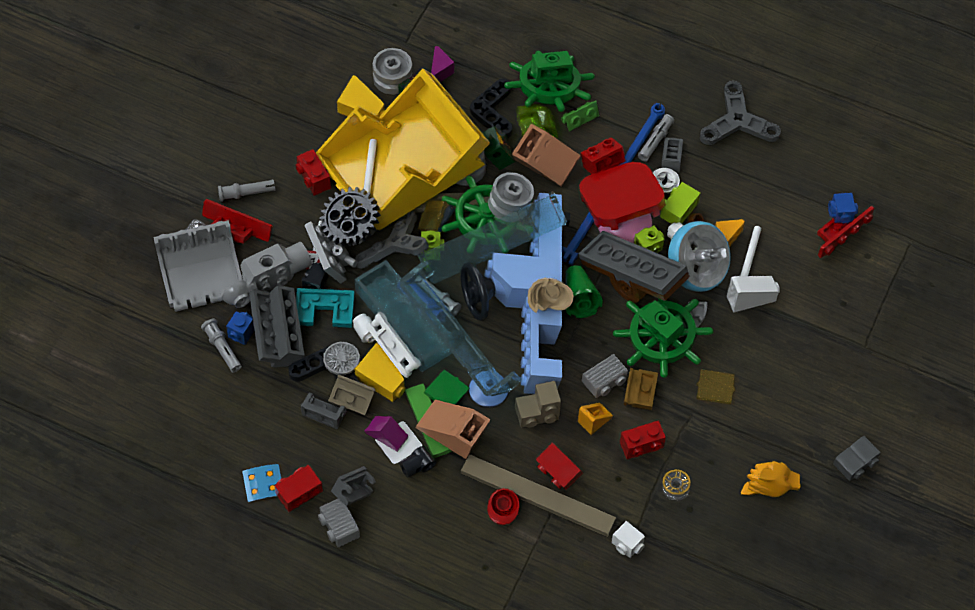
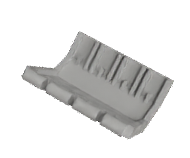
M229 220L153 237L170 308L174 307L175 312L188 309L187 304L191 303L192 308L207 305L206 299H210L211 303L223 301L222 295L228 286L243 281L235 253Z

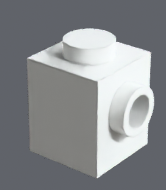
M625 521L613 534L612 544L616 546V549L622 555L626 554L631 558L634 553L639 554L644 548L645 536Z

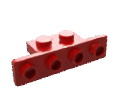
M206 199L204 201L202 216L214 220L211 224L229 220L232 239L235 242L244 244L251 236L266 242L270 240L273 227L271 224Z
M870 206L852 222L835 223L833 218L820 228L817 235L826 243L820 247L818 257L822 258L825 255H830L838 244L842 245L847 240L849 235L856 234L864 223L868 224L873 219L875 208Z

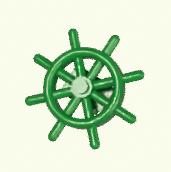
M537 51L535 54H532V60L524 66L516 62H510L509 67L519 71L520 77L519 81L506 82L504 86L506 89L520 88L528 97L525 101L526 107H530L536 101L542 104H556L558 111L563 112L565 110L563 103L570 101L575 96L587 101L591 99L589 93L579 90L580 82L593 80L595 75L593 73L580 74L573 66L574 56H569L568 51L550 53Z
M471 175L466 177L470 189L464 192L459 200L446 195L442 197V202L456 207L455 221L443 225L442 231L448 232L458 228L470 240L466 248L468 253H473L477 243H498L501 251L506 254L509 252V248L505 240L515 232L516 228L528 233L533 231L531 225L519 220L515 222L504 221L492 214L488 203L485 202L483 197L490 196L493 185L477 186ZM474 199H476L478 205H476V204L472 205V204H469V203H470L471 201H473ZM464 210L470 212L466 218L463 217Z
M658 298V301L654 300L642 308H639L632 301H627V308L635 313L630 329L613 331L614 337H630L632 345L636 350V353L627 360V365L633 366L643 357L650 362L659 363L660 376L665 378L668 376V363L676 362L685 356L694 364H700L701 359L691 351L696 335L713 334V329L711 327L696 328L695 321L690 312L698 306L699 301L693 299L683 307L675 302L663 301ZM683 321L686 324L687 328L683 327ZM653 336L645 344H643L639 338ZM679 336H687L683 344L677 339ZM659 342L660 352L651 350ZM670 345H673L676 348L672 351L667 352V348Z

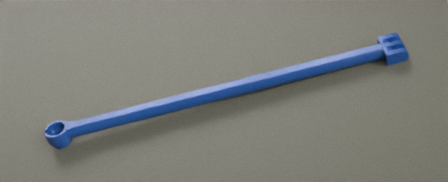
M656 103L651 107L649 118L625 154L626 161L619 165L632 162L657 120L664 117L665 107L662 104L660 106V103ZM590 211L567 248L562 246V254L564 255L562 261L566 263L570 257L569 265L573 266L578 258V253L575 252L594 222Z

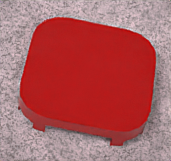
M629 162L585 177L579 185L581 200L585 202L594 218V224L598 228L603 226L611 227V231L618 230L619 223L649 213L655 218L660 215V210L666 206L662 187L651 169L641 162Z

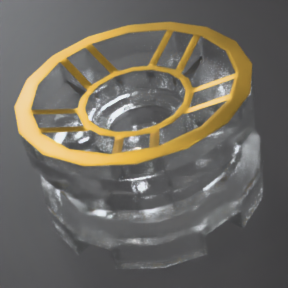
M675 469L665 474L662 482V491L666 498L677 501L686 498L690 491L691 483L687 473ZM675 483V485H678L680 487L675 488L673 487V484Z

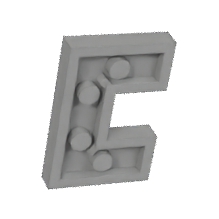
M311 221L305 224L324 271L340 284L347 279L344 274L346 270L341 262L338 263L329 252L331 248L328 244L330 240L323 233L322 228L319 225L316 226Z

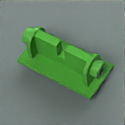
M597 101L586 102V104L578 107L576 111L573 110L563 114L561 120L564 124L567 123L568 131L599 116Z

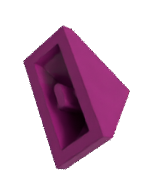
M435 46L431 73L441 82L454 74V61L439 46Z
M375 416L365 429L366 434L396 452L408 439V434L391 416Z

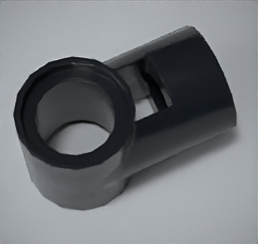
M426 446L418 447L411 453L410 457L399 462L407 478L419 471L427 472L437 463Z

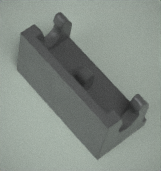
M310 392L301 405L302 416L335 429L339 428L347 412L345 406L341 405L339 408L316 399Z
M364 466L338 477L331 490L346 506L373 493L372 488L367 485L366 481L369 480L371 484H375L376 481L366 471L367 468Z

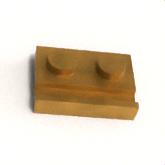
M630 368L624 405L628 404L632 405V407L652 410L658 373L641 369L638 371Z

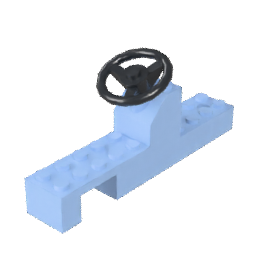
M539 193L537 200H534L533 210L530 211V221H533V231L530 233V237H533V242H530L529 252L532 253V256L493 253L492 259L488 260L487 270L485 269L484 275L479 272L472 262H465L461 267L460 274L465 302L476 320L484 321L487 318L489 300L493 296L505 307L522 308L521 317L524 318V323H522L521 334H524V340L521 343V351H524V357L521 359V368H524V374L521 375V385L524 386V393L535 394V385L555 381L558 389L562 379V360L539 358V343L552 345L556 343L562 327V310L548 308L542 311L538 309L537 313H535L527 301L528 290L538 279L546 277L562 282V226H569L570 213L562 212V195ZM479 302L482 304L481 313L475 307Z

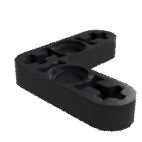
M499 79L471 102L470 114L488 129L491 127H496L499 130L507 128V131L503 130L502 132L509 138L512 135V124L493 109L511 92V89L504 88L505 83L509 81L507 79ZM494 96L496 99L493 101H488L486 97ZM492 116L495 117L496 120L494 122H489L486 120V118Z
M329 346L292 363L288 370L290 379L300 382L327 369L323 358ZM312 360H318L320 365L312 367L309 363ZM294 370L301 371V374L294 373ZM354 372L342 375L359 382ZM333 374L334 378L337 380L338 375Z

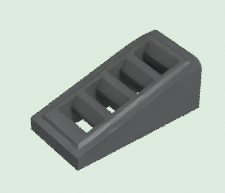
M665 137L661 168H669L679 173L683 139Z

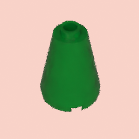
M574 265L569 267L565 271V285L571 288L574 297L572 304L565 310L568 315H575L576 318L592 316L597 312L596 309L599 306L602 307V296L581 266Z

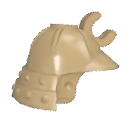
M544 277L535 281L529 288L527 301L530 308L537 313L538 309L542 311L548 308L565 310L572 304L574 296L571 288L563 284V282L554 278Z

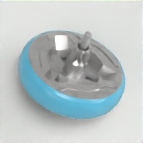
M694 221L685 224L674 234L669 245L668 258L687 266L690 277L681 286L691 291L703 292L715 288L725 278L730 266V248L726 237L720 229L708 222ZM692 242L696 246L694 250L690 246ZM694 264L699 266L697 272H694Z

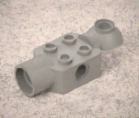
M302 242L287 248L280 244H275L244 259L240 265L243 272V281L228 286L222 295L223 301L241 308L250 302L249 292L253 289L270 292L277 285L283 286L287 284L295 273L312 265L307 249Z

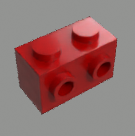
M612 137L581 152L583 167L591 174L613 168L626 161L623 146Z
M312 149L298 155L297 164L295 165L299 175H302L306 187L310 188L313 195L315 196L331 189L330 176L315 151Z
M658 420L621 432L620 445L626 459H630L664 448L666 436Z
M553 442L536 459L539 463L537 467L545 475L549 473L554 478L551 481L559 489L563 486L567 490L583 474Z
M309 465L304 468H298L291 476L280 479L274 485L277 497L288 512L323 492L322 482Z

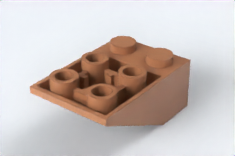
M532 123L512 153L515 161L561 187L581 157L571 148Z
M434 400L415 428L466 459L484 434L490 419L474 409Z

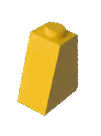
M353 75L337 101L338 113L349 116L357 106H360L380 117L385 111L384 103L361 80Z
M377 342L357 365L355 375L360 382L375 388L376 392L394 402L405 391L404 378Z

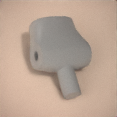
M333 241L328 242L331 248L329 252L338 263L341 262L343 266L348 264L352 267L357 266L358 261L350 257L345 247L341 246L340 243L336 245Z

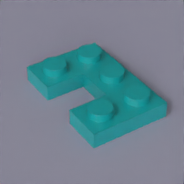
M297 288L296 305L299 324L302 326H313L315 309L333 310V327L352 328L354 291Z

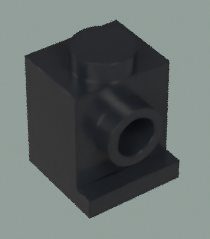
M312 263L311 268L306 270L305 278L303 277L301 280L302 288H324L328 273L324 271L321 263Z

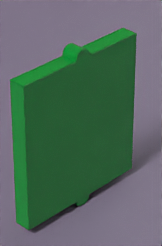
M443 370L424 391V394L433 400L456 405L470 388L462 383L458 377H454L446 370Z

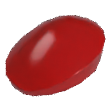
M508 488L497 489L488 500L487 511L490 519L498 525H507L513 522L518 515L520 507L519 498L514 491Z

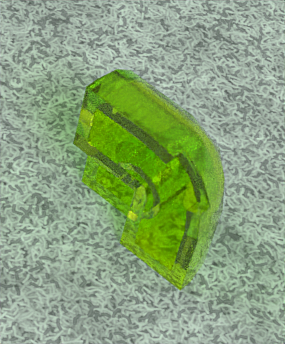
M533 104L530 107L525 105L517 106L516 113L522 137L531 123L553 137H558L555 119L550 109L538 104Z

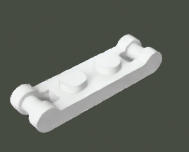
M378 312L375 315V319L366 324V328L405 378H408L414 369H418L421 366L419 359L412 354L387 321L385 314ZM405 360L409 362L407 366L403 363Z

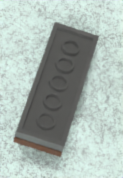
M602 231L578 253L582 265L609 276L618 294L633 303H637L647 293L666 301L690 277L686 265L605 231Z

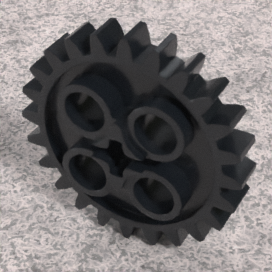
M349 187L348 192H345L342 188L340 195L335 192V198L329 197L330 203H324L327 209L321 210L325 216L320 217V220L323 222L320 226L324 229L323 233L336 245L340 243L344 247L347 243L351 247L353 242L359 245V239L365 242V236L371 237L370 231L377 230L374 224L380 223L377 217L381 216L378 212L380 207L377 205L376 199L373 198L370 192L367 193L365 189L360 190L356 187L353 191Z

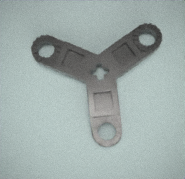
M732 80L727 82L724 87L727 114L715 120L707 127L702 128L700 132V140L706 145L715 144L737 130L744 131L769 142H774L779 139L781 128L777 124L767 122L763 118L747 113L742 85ZM733 87L736 88L738 91L732 93V91L730 92L729 88ZM773 130L776 134L772 136L767 131ZM711 133L714 137L709 139L704 134Z
M412 210L400 217L394 225L389 238L376 242L371 248L358 254L354 258L358 261L357 268L368 267V264L370 265L373 261L377 262L395 251L413 254L414 256L421 255V252L427 251L429 248L427 240L423 237L411 235L415 226L414 223L418 220L416 213Z

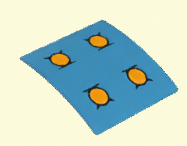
M278 464L242 471L248 502L277 496L274 485L281 479Z

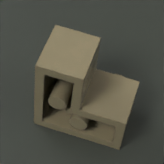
M555 381L535 385V394L515 399V409L521 428H530L540 423H553L559 420L561 400Z

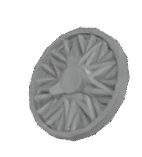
M337 342L326 349L323 362L331 373L346 375L355 370L360 362V354L354 345L348 342Z

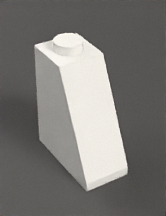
M772 276L731 277L727 299L734 313L775 302L780 289Z

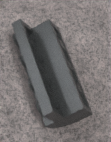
M277 285L270 292L256 289L250 291L249 296L259 361L270 362L271 367H286L304 357L294 288Z

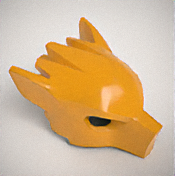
M772 461L756 464L755 469L750 470L751 474L747 475V478L751 481L744 484L741 495L762 494L770 497H779L789 490H799L800 474L791 471L783 462Z

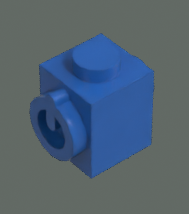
M834 194L832 201L828 203L829 216L834 217L835 223L852 222L855 214H858V205L854 203L853 194Z
M236 311L226 326L228 338L243 345H246L255 331L253 317L247 312L239 313Z

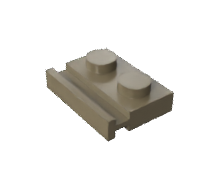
M338 375L328 402L338 406L343 405L345 409L365 416L375 388Z

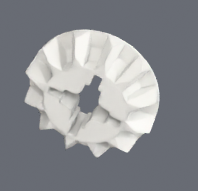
M659 168L653 172L664 193L669 194L675 186H679V176L672 169ZM667 177V183L663 185L662 181Z

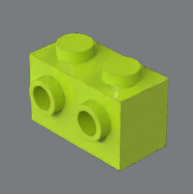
M681 182L678 187L675 186L668 200L665 199L666 206L661 209L660 217L671 224L678 222L683 224L698 205L701 193Z

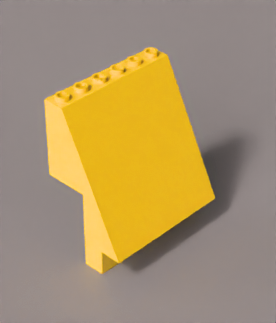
M422 69L380 117L357 106L318 149L316 154L324 168L328 171L330 178L337 183L336 187L340 191L343 188L345 192H348L349 187L353 191L356 187L362 190L364 188L370 139L377 140L370 193L376 199L377 205L380 207L378 212L381 214L380 217H377L380 223L374 224V227L381 230L484 166L485 164L479 158V155L490 142L432 73Z

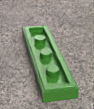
M424 384L405 389V394L418 423L432 404L430 398L424 394L426 390ZM422 432L433 458L451 452L449 448Z

